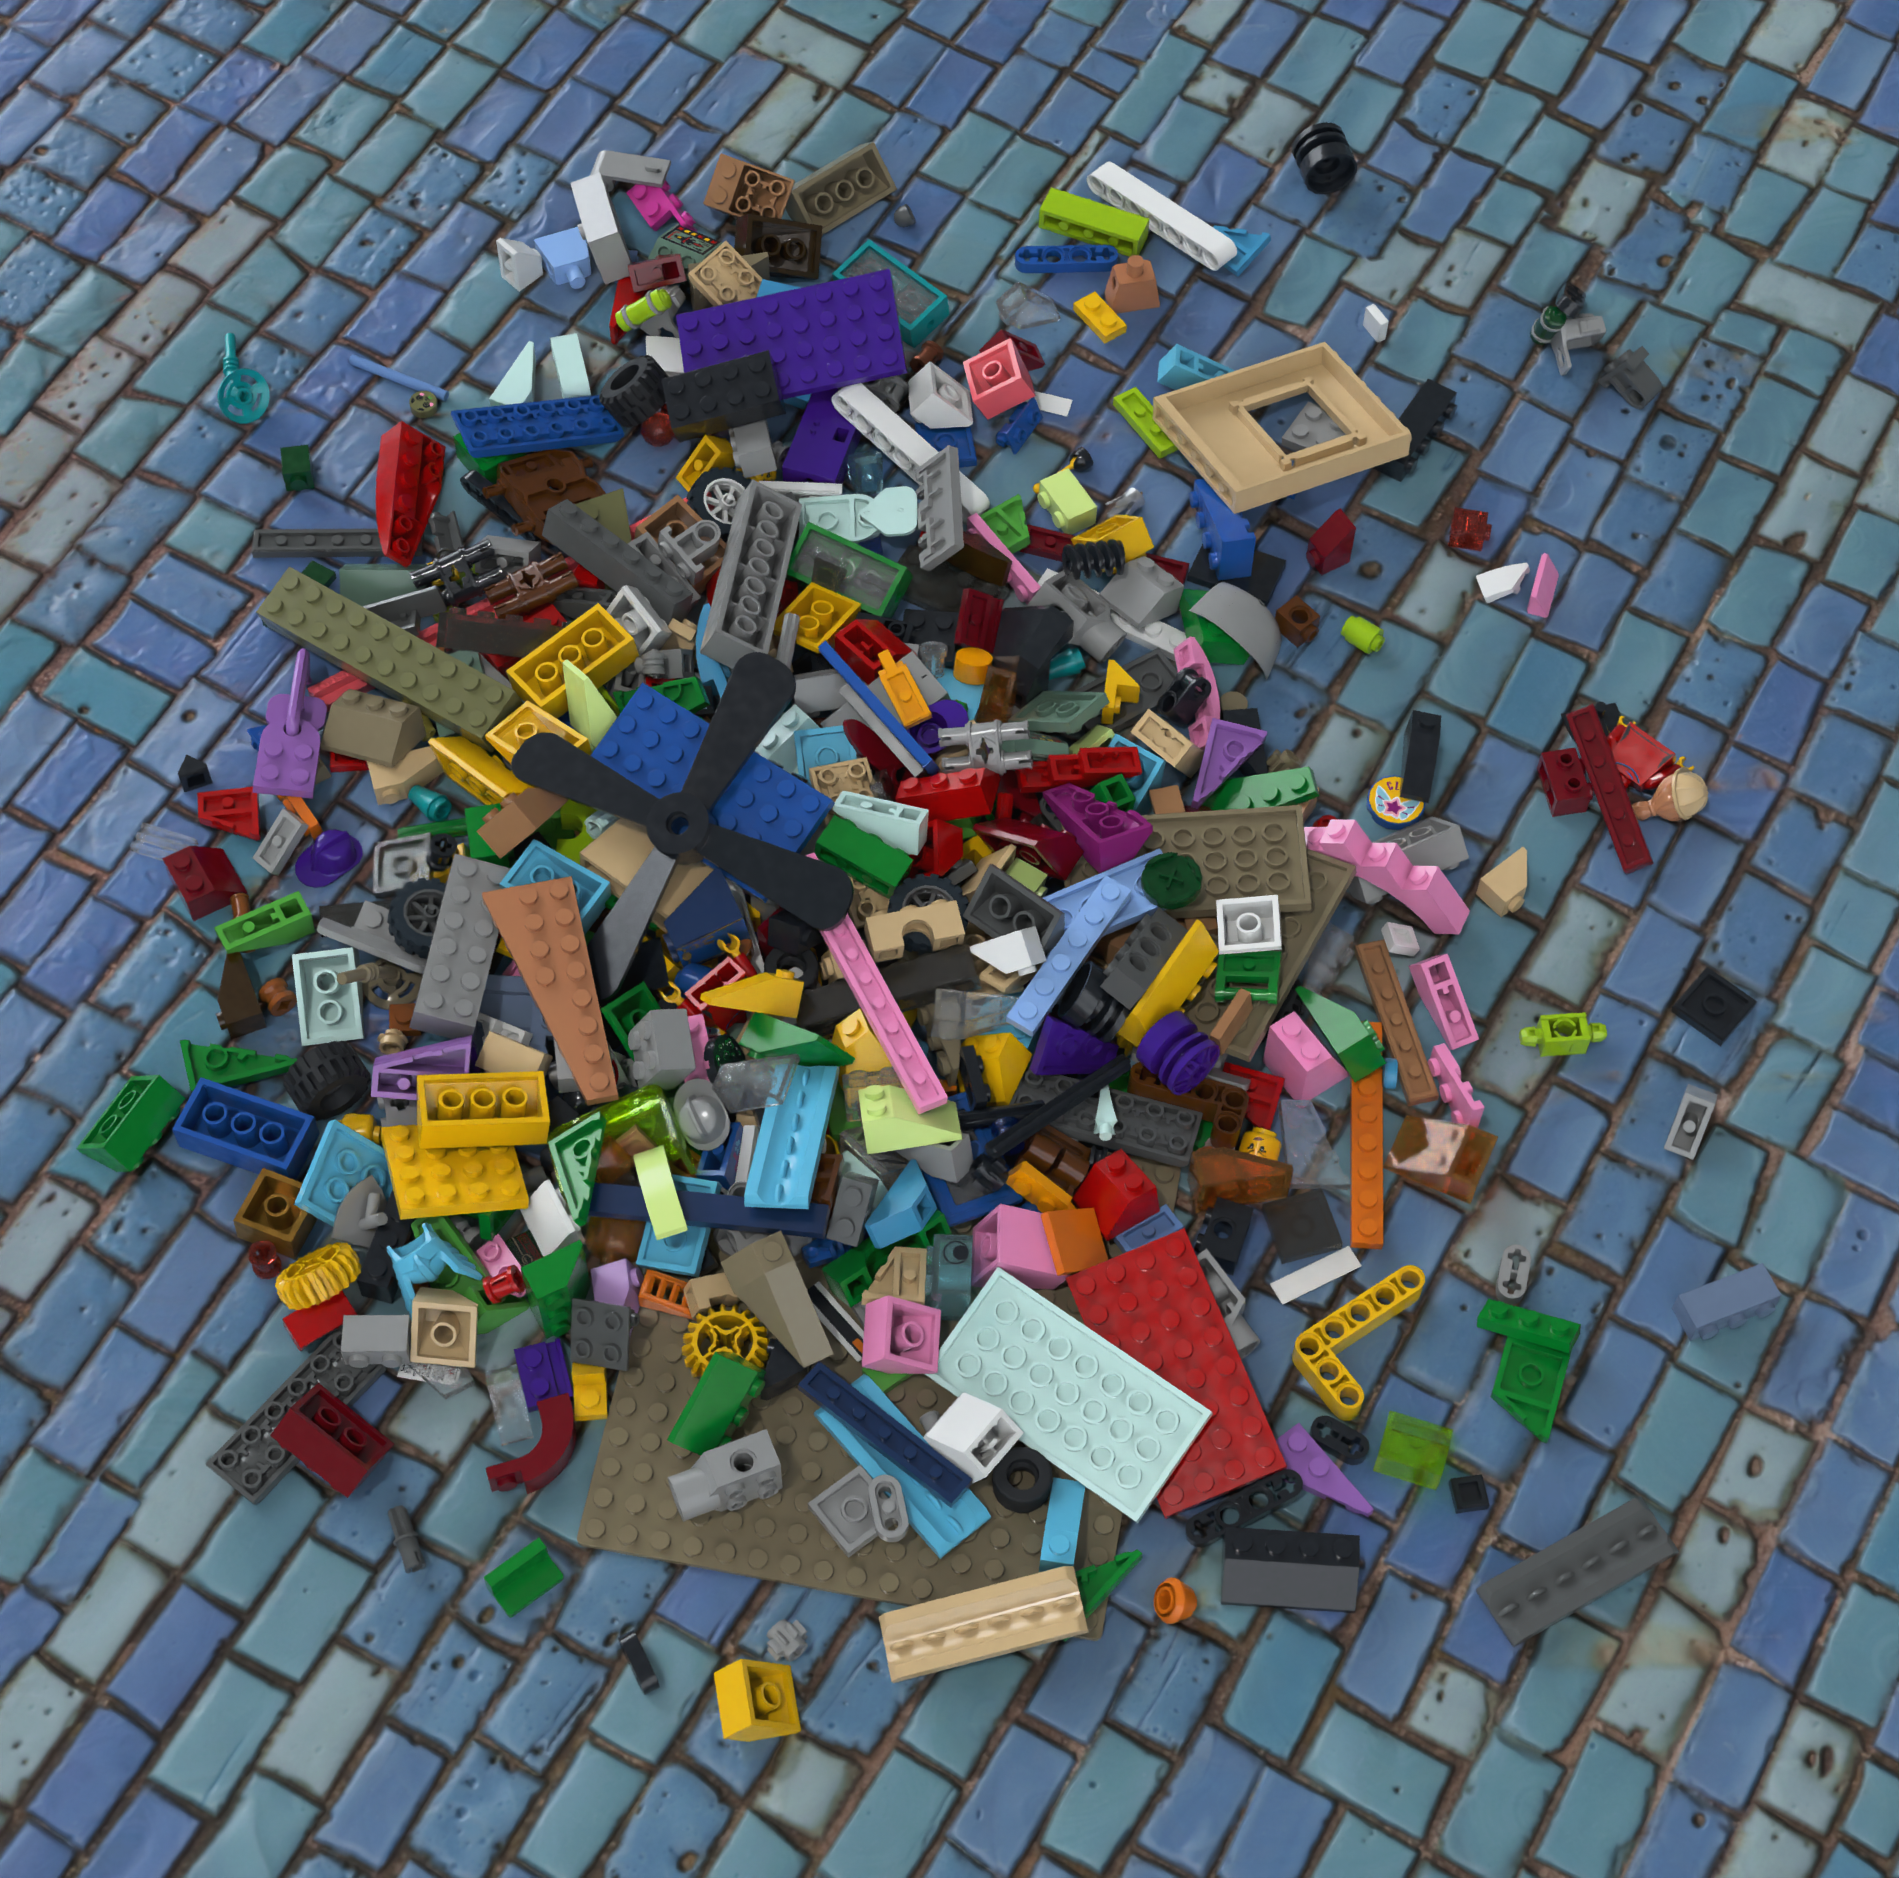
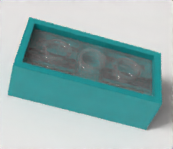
M868 239L832 273L833 281L890 269L902 341L915 348L950 315L947 295Z

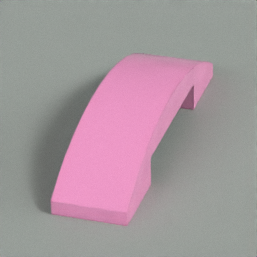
M1189 637L1173 650L1178 672L1190 667L1198 673L1199 677L1206 678L1211 683L1209 696L1195 713L1196 722L1188 727L1190 741L1201 750H1204L1212 718L1220 719V700L1210 663L1195 637ZM1198 686L1195 687L1198 691L1202 692V689Z

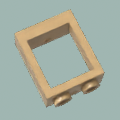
M1148 709L1130 731L1189 778H1192L1201 767L1204 751L1152 710Z

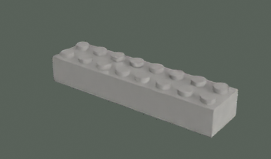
M753 479L736 504L700 649L701 654L734 669L737 661L746 654L753 652L768 654L802 508V504Z

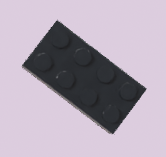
M769 350L661 379L671 429L679 442L786 414L776 364Z

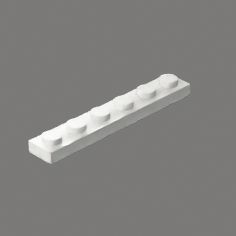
M1047 568L1038 584L1041 587L1046 580L1058 573ZM1110 608V619L1127 633L1126 639L1152 651L1160 648L1167 658L1175 661L1173 649L1186 640L1184 632L1159 620L1137 629Z

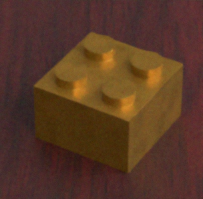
M262 1168L233 1220L238 1238L296 1259L318 1219L294 1205L303 1183Z

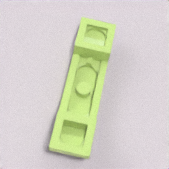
M664 1145L634 1154L633 1158L656 1239L660 1240L688 1231Z

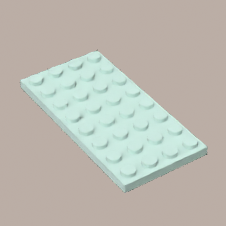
M997 1267L939 1349L938 1372L935 1374H924L957 1398L965 1392L1003 1409L1024 1432L1018 1439L1020 1442L1031 1449L1037 1450L1047 1461L1136 1523L1141 1520L1213 1415L1212 1411L1000 1267Z

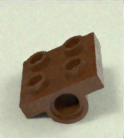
M1047 1125L1026 1139L1014 1167L1023 1161H1027L1072 1196L1074 1189L1082 1182L1089 1169L1090 1161L1087 1159L1091 1149Z

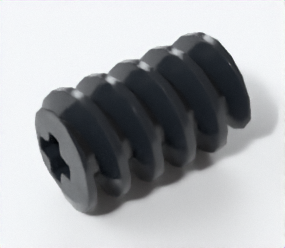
M1110 539L1107 543L1102 540L1096 542V544L1087 542L1085 546L1082 543H1077L1074 547L1067 544L1062 551L1063 570L1067 576L1072 572L1075 580L1080 579L1081 571H1083L1086 579L1091 578L1092 570H1094L1097 578L1102 576L1103 569H1105L1107 576H1112L1114 567L1117 574L1122 575L1125 565L1123 543L1121 540Z

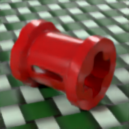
M515 1265L508 1266L505 1272L494 1277L488 1275L483 1278L484 1291L493 1304L500 1303L503 1297L511 1293H521L525 1290L523 1276Z

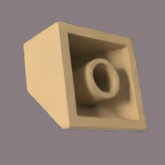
M420 1287L412 1301L410 1362L475 1368L478 1304L453 1290Z

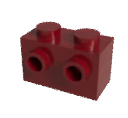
M1576 748L1542 752L1537 771L1552 817L1586 812L1590 800L1593 799V788L1591 783L1586 781L1585 766L1582 758L1578 757Z

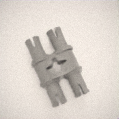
M995 719L994 722L972 724V722H968L965 724V727L939 728L938 738H941L939 740L940 747L966 744L970 752L968 756L942 757V767H944L942 772L948 774L960 772L967 768L978 769L985 767L995 773L1004 775V773H1007V770L1033 769L1031 750L1006 753L1005 750H1002L1004 741L1030 739L1028 720L1002 723L1001 720ZM983 739H985L987 747L992 748L989 752L988 758L985 754V751L983 749H979L983 743Z

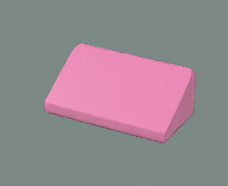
M1546 553L1541 555L1527 607L1528 614L1547 618L1549 615L1559 577L1557 569Z

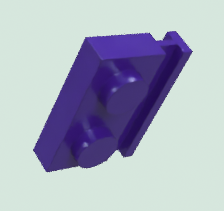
M560 1338L549 1343L541 1342L514 1349L529 1413L538 1410L537 1401L564 1393H569L571 1402L574 1401Z

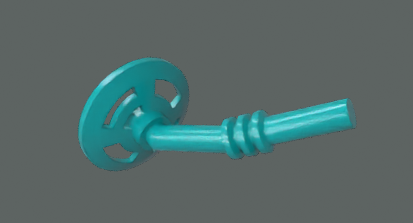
M227 333L225 335V357L223 358V374L225 378L218 389V404L222 413L229 420L240 424H247L259 419L266 411L270 400L269 386L264 377L258 372L248 368L239 369V359L236 357V336L233 333ZM241 375L250 376L257 383L251 386L249 383L241 381ZM227 384H228L229 386H228L227 389H226V394H225V397H224V391H225V388H226V386H227ZM257 393H260L259 404L255 408V410L252 411L251 408L255 405L257 400ZM231 404L235 408L242 409L243 416L234 415L227 408Z

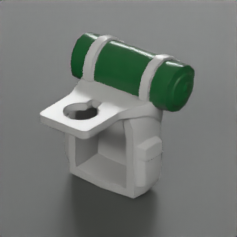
M1550 305L1544 308L1540 318L1535 320L1530 331V337L1538 345L1551 344L1560 375L1563 376L1572 367L1568 350L1596 345L1605 335L1606 328L1602 316L1582 313L1578 314L1575 319L1566 318L1567 314L1558 307Z

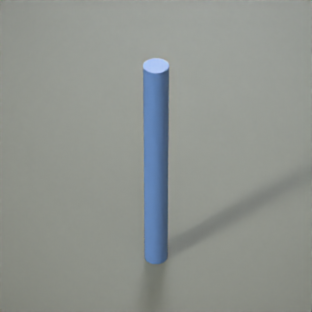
M352 354L350 356L349 364L416 391H429L442 401H447L449 397V391L357 355Z

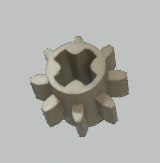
M1276 749L1266 761L1267 765H1269L1267 768L1268 773L1295 769L1302 764L1297 755L1289 749H1285L1282 753Z

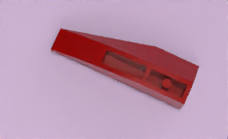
M401 421L381 436L375 501L376 520L383 555L407 568L412 562L430 514L441 492L446 447Z

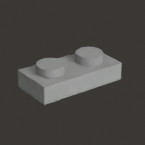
M283 808L254 854L253 859L271 874L279 876L309 825L292 811Z

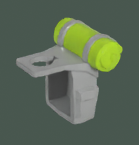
M666 285L658 287L653 291L649 290L643 298L631 305H624L615 314L616 322L625 332L640 328L650 336L661 337L660 328L663 327L664 330L672 332L675 338H679L678 328L673 322V317L683 304L686 296L677 285L670 287Z

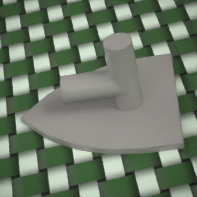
M372 1175L357 1183L345 1195L337 1210L331 1239L369 1249L377 1227L387 1223L388 1217L383 1213L387 1201L382 1189Z

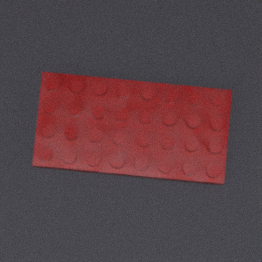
M1185 1228L1065 1278L1086 1327L1213 1413L1156 1496L1165 1519L1287 1469L1285 1460Z

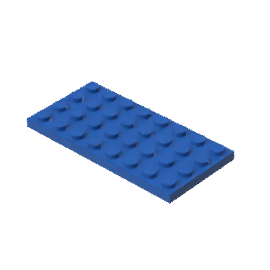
M642 682L590 756L658 799H661L666 795L682 791L710 724ZM753 752L711 810V813L720 827L800 854L835 803L829 797L756 752ZM689 825L682 826L678 834L685 832ZM705 858L700 861L712 870L718 868V866ZM721 869L725 878L764 903L768 901V898Z

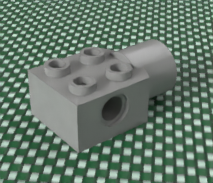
M1063 570L1046 580L1027 605H1052L1059 611L1066 612L1074 620L1073 638L1068 643L1079 645L1100 664L1104 663L1116 651L1127 636V633L1110 619V605L1081 579L1075 580L1072 572L1067 576Z
M1206 1248L1197 1255V1258L1242 1360L1260 1344L1261 1340L1242 1317L1245 1310L1244 1296Z
M767 1429L703 1452L691 1469L668 1477L670 1490L683 1522L713 1510L720 1512L727 1509L730 1511L738 1510L744 1507L750 1500L758 1497L760 1499L770 1498L783 1488L781 1463Z

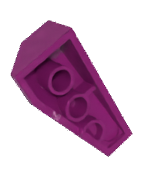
M1071 783L1043 791L1044 799L1065 830L1077 838L1076 843L1084 851L1082 855L1086 861L1099 873L1133 860L1153 832V825L1138 812L1131 809L1127 812L1119 810L1117 803L1112 801L1103 803L1096 800L1094 793Z

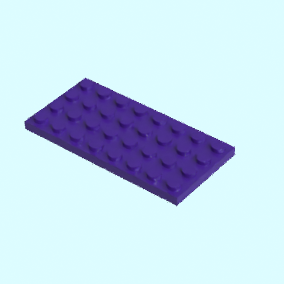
M890 269L676 315L684 373L769 350L776 364L783 399L908 373Z

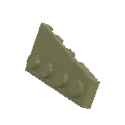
M623 488L575 504L628 544L632 541ZM604 583L605 590H613L606 583Z

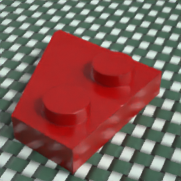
M253 787L197 793L200 824L256 841L261 840L259 793H253Z
M1225 1062L1222 1072L1251 1079L1249 1089L1246 1091L1249 1096V1102L1245 1118L1255 1127L1271 1130L1285 1078Z

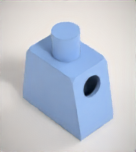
M578 227L534 239L535 249L540 253L543 260L542 267L555 284L561 285L569 282L573 289H579L585 285V277L591 275V266L586 239H582Z

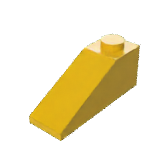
M777 969L776 974L764 972L701 993L700 1000L712 1006L797 1018L804 982L794 977L795 972Z

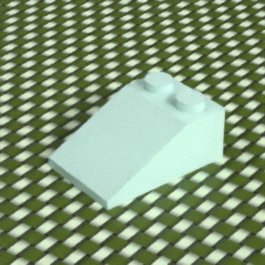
M350 947L293 954L292 962L302 1046L324 1044L331 1041L340 1042L364 1039L362 982L357 981L341 985L337 981L339 973L354 970L360 965L359 949Z

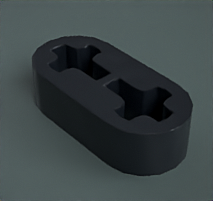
M1320 1416L1313 1421L1309 1434L1323 1451L1349 1465H1358L1366 1459L1369 1442L1364 1435L1330 1416ZM1325 1426L1331 1429L1330 1435L1327 1434L1325 1438L1319 1436L1320 1430H1323ZM1357 1443L1359 1445L1358 1451L1350 1454L1348 1452L1349 1446Z
M634 1630L618 1637L621 1649L642 1693L646 1695L660 1688L656 1675Z

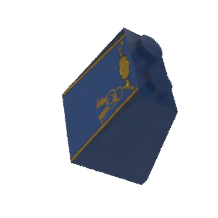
M719 867L714 869L664 921L668 933L662 935L674 963L681 962L683 968L690 963L703 964L725 954L726 952L718 947L717 940L720 939L725 944L731 943V938L727 933L737 936L739 940H751L743 916Z

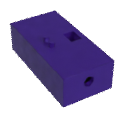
M835 388L811 394L782 466L784 482L843 484L862 433L834 408L832 396L840 389Z

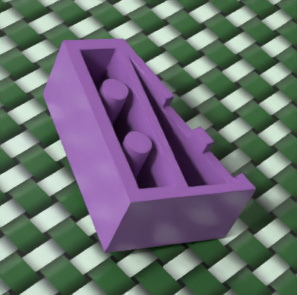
M472 1035L376 1057L373 1064L371 1097L417 1100V1075L469 1073Z

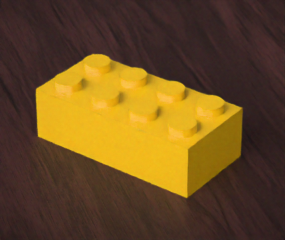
M597 603L506 670L512 689L524 702L528 700L558 719L568 711L562 665L566 659L586 674L598 689L635 662L636 657H639L634 638Z

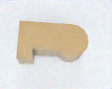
M725 1272L690 1279L683 1289L692 1319H696L698 1313L705 1316L711 1306L722 1303L727 1306H734L741 1301L734 1294Z

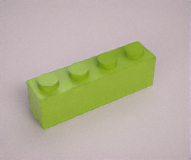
M1051 187L1039 209L1038 227L1092 245H1111L1117 249L1119 254L1130 257L1132 255H1139L1148 238L1149 218Z

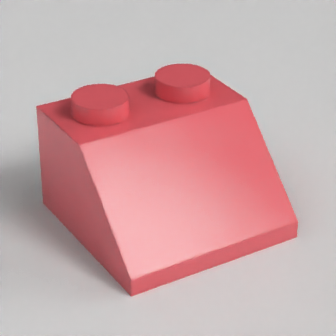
M1011 338L963 362L972 400L987 420L1036 396L1030 374Z

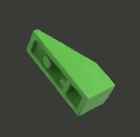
M299 891L214 927L227 954L285 945L315 932L311 912Z

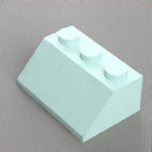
M794 704L772 726L755 751L762 757L784 766L783 770L792 774L794 772L798 774L794 731L820 727Z

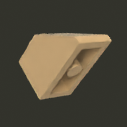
M1521 847L1480 879L1476 895L1500 917H1503L1509 911L1512 913L1517 911L1525 901L1523 897L1527 888V850Z

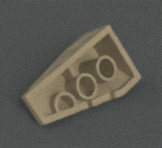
M781 1231L751 1243L720 1262L734 1294L745 1303L758 1320L771 1331L803 1368L834 1355Z

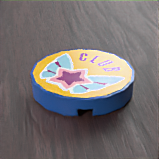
M1401 776L1383 777L1376 781L1368 792L1367 810L1372 815V819L1386 829L1401 830L1419 822L1424 814L1426 802L1400 797Z

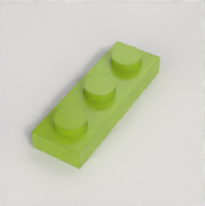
M1137 387L1113 398V406L1159 459L1179 450L1153 420V406Z

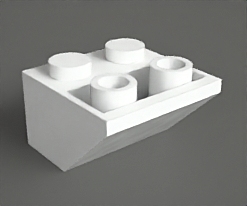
M550 1179L544 1181L530 1196L528 1208L520 1209L542 1257L578 1240H581L582 1244L586 1243L581 1233V1228L573 1221L562 1189L560 1187L554 1189Z
M964 1392L953 1402L923 1438L935 1451L971 1477L972 1483L988 1476L1024 1432L1003 1409Z

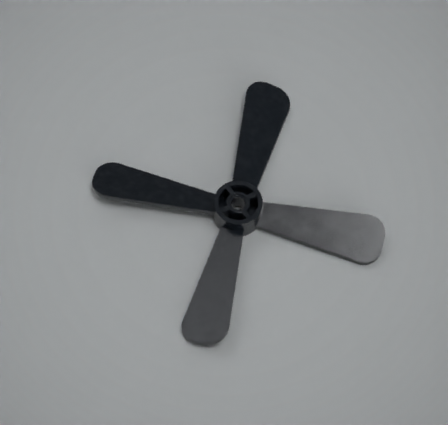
M761 652L749 653L741 657L735 664L681 792L672 793L658 799L553 733H539L531 736L521 745L512 758V772L521 782L646 827L648 837L655 846L587 944L599 1003L610 1000L621 989L677 864H694L705 858L819 931H830L837 928L844 921L853 901L854 889L851 879L841 868L720 827L711 813V810L795 695L796 680L793 673L784 663L768 654ZM689 825L685 832L678 834L682 826Z

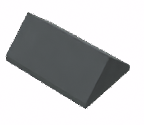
M990 864L963 914L964 918L993 938L1036 926L1045 956L1057 945L1064 935L1065 913L994 864Z

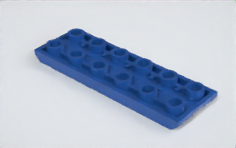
M599 395L451 411L455 425L461 433L469 454L473 458L612 443L624 437L620 424L602 405Z

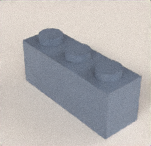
M1761 1263L1678 1295L1672 1310L1690 1341L1699 1337L1702 1340H1706L1715 1336L1720 1329L1729 1326L1730 1329H1734L1756 1315L1759 1318L1770 1315L1776 1310L1775 1306L1782 1295L1766 1267Z

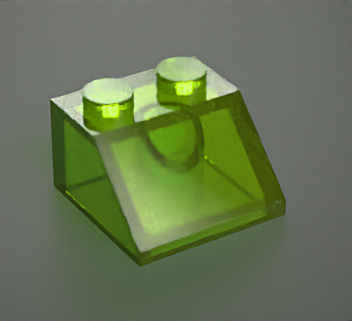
M1390 1410L1373 1471L1437 1490L1450 1448L1453 1429Z

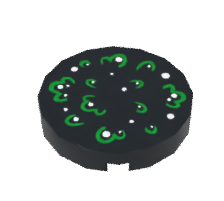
M727 1034L710 1038L704 1050V1060H709L710 1068L706 1069L709 1081L716 1087L719 1094L723 1096H734L743 1093L749 1076L746 1058L739 1043Z

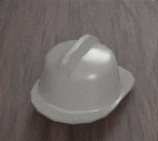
M695 1078L684 1083L675 1095L673 1108L685 1139L698 1150L710 1151L718 1148L727 1139L731 1124L718 1090L706 1079Z

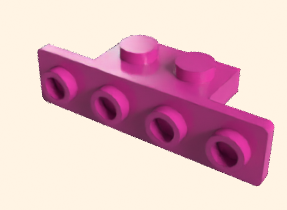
M666 180L662 188L635 184L626 192L654 231H657L674 215L681 226L697 232L693 226L696 223L687 211L683 212L681 209L683 203L674 193L670 194L668 190L671 189V186Z

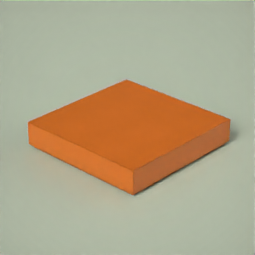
M1094 1208L1047 1211L1041 1214L1057 1276L1073 1275L1108 1260Z

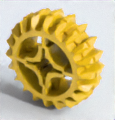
M336 1242L333 1245L327 1244L325 1247H318L315 1251L308 1252L307 1255L289 1264L287 1269L282 1270L275 1283L277 1294L289 1309L301 1310L303 1308H310L315 1304L319 1305L322 1301L329 1300L330 1297L348 1288L349 1284L357 1279L362 1268L359 1262L360 1258L348 1243Z
M722 1303L719 1312H715L714 1309L710 1308L707 1312V1317L698 1313L696 1316L697 1323L689 1322L688 1331L690 1333H684L683 1343L686 1345L682 1347V1355L686 1356L684 1359L685 1366L692 1368L691 1375L694 1378L702 1377L715 1352H731L742 1357L740 1349L748 1338L752 1342V1348L745 1359L759 1368L764 1367L762 1361L768 1360L766 1349L769 1339L765 1338L767 1336V1329L765 1326L759 1327L761 1323L757 1317L750 1319L751 1312L748 1308L740 1314L739 1307L736 1304L732 1307L731 1311H726V1306ZM708 1336L712 1345L707 1349L708 1353L702 1356L699 1351L700 1346Z

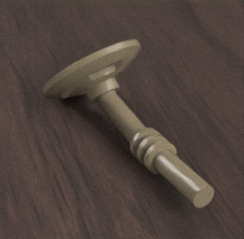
M379 959L375 963L362 964L354 970L339 973L337 981L341 985L357 981L362 982L363 991L368 1001L380 1009L389 1010L390 1004H409L416 1001L423 974L413 971L414 973L407 974L397 964L385 959ZM411 983L414 984V987L407 995L399 998V995L403 994ZM379 986L383 992L389 993L388 1000L378 997L372 989Z

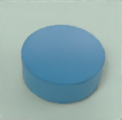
M1385 1058L1386 1064L1382 1066V1087L1384 1089H1395L1398 1062L1396 1058Z

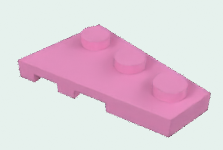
M1446 1044L1433 1046L1430 1059H1428V1065L1432 1076L1437 1077L1440 1084L1439 1092L1443 1102H1448L1452 1111L1451 1120L1455 1129H1460L1463 1139L1476 1135L1485 1107L1480 1100H1473L1471 1094L1473 1093V1088L1469 1081H1461L1460 1067Z

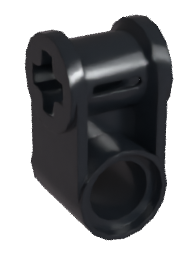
M1188 667L1180 670L1166 692L1159 698L1156 706L1158 713L1180 727L1187 725L1204 700L1209 696L1211 683L1206 678L1199 677L1193 668ZM1186 678L1190 681V684L1186 683L1183 679ZM1198 686L1202 689V692L1198 691L1195 687Z

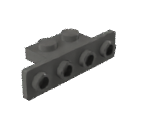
M438 586L428 587L362 606L415 636L419 635L421 618L447 611V604Z

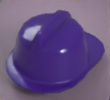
M945 699L929 705L928 708L932 718L906 730L927 754L939 753L948 747H940L939 740H941V738H938L939 728L965 727V724L969 722L967 711L962 704L955 700Z
M337 829L324 831L317 836L314 844L298 857L295 864V874L299 881L306 886L313 888L325 887L360 863L363 856L362 846L347 831Z

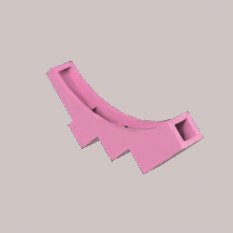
M1330 820L1327 827H1304L1307 849L1355 865L1357 871L1355 876L1367 880L1401 901L1419 916L1434 934H1460L1470 910L1438 866H1413L1397 843H1372L1356 820Z

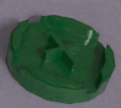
M1167 852L1158 854L1147 862L1141 875V887L1144 896L1152 904L1164 909L1183 908L1194 902L1200 894L1202 874L1200 867L1192 858L1186 855L1185 857L1179 856L1178 853Z

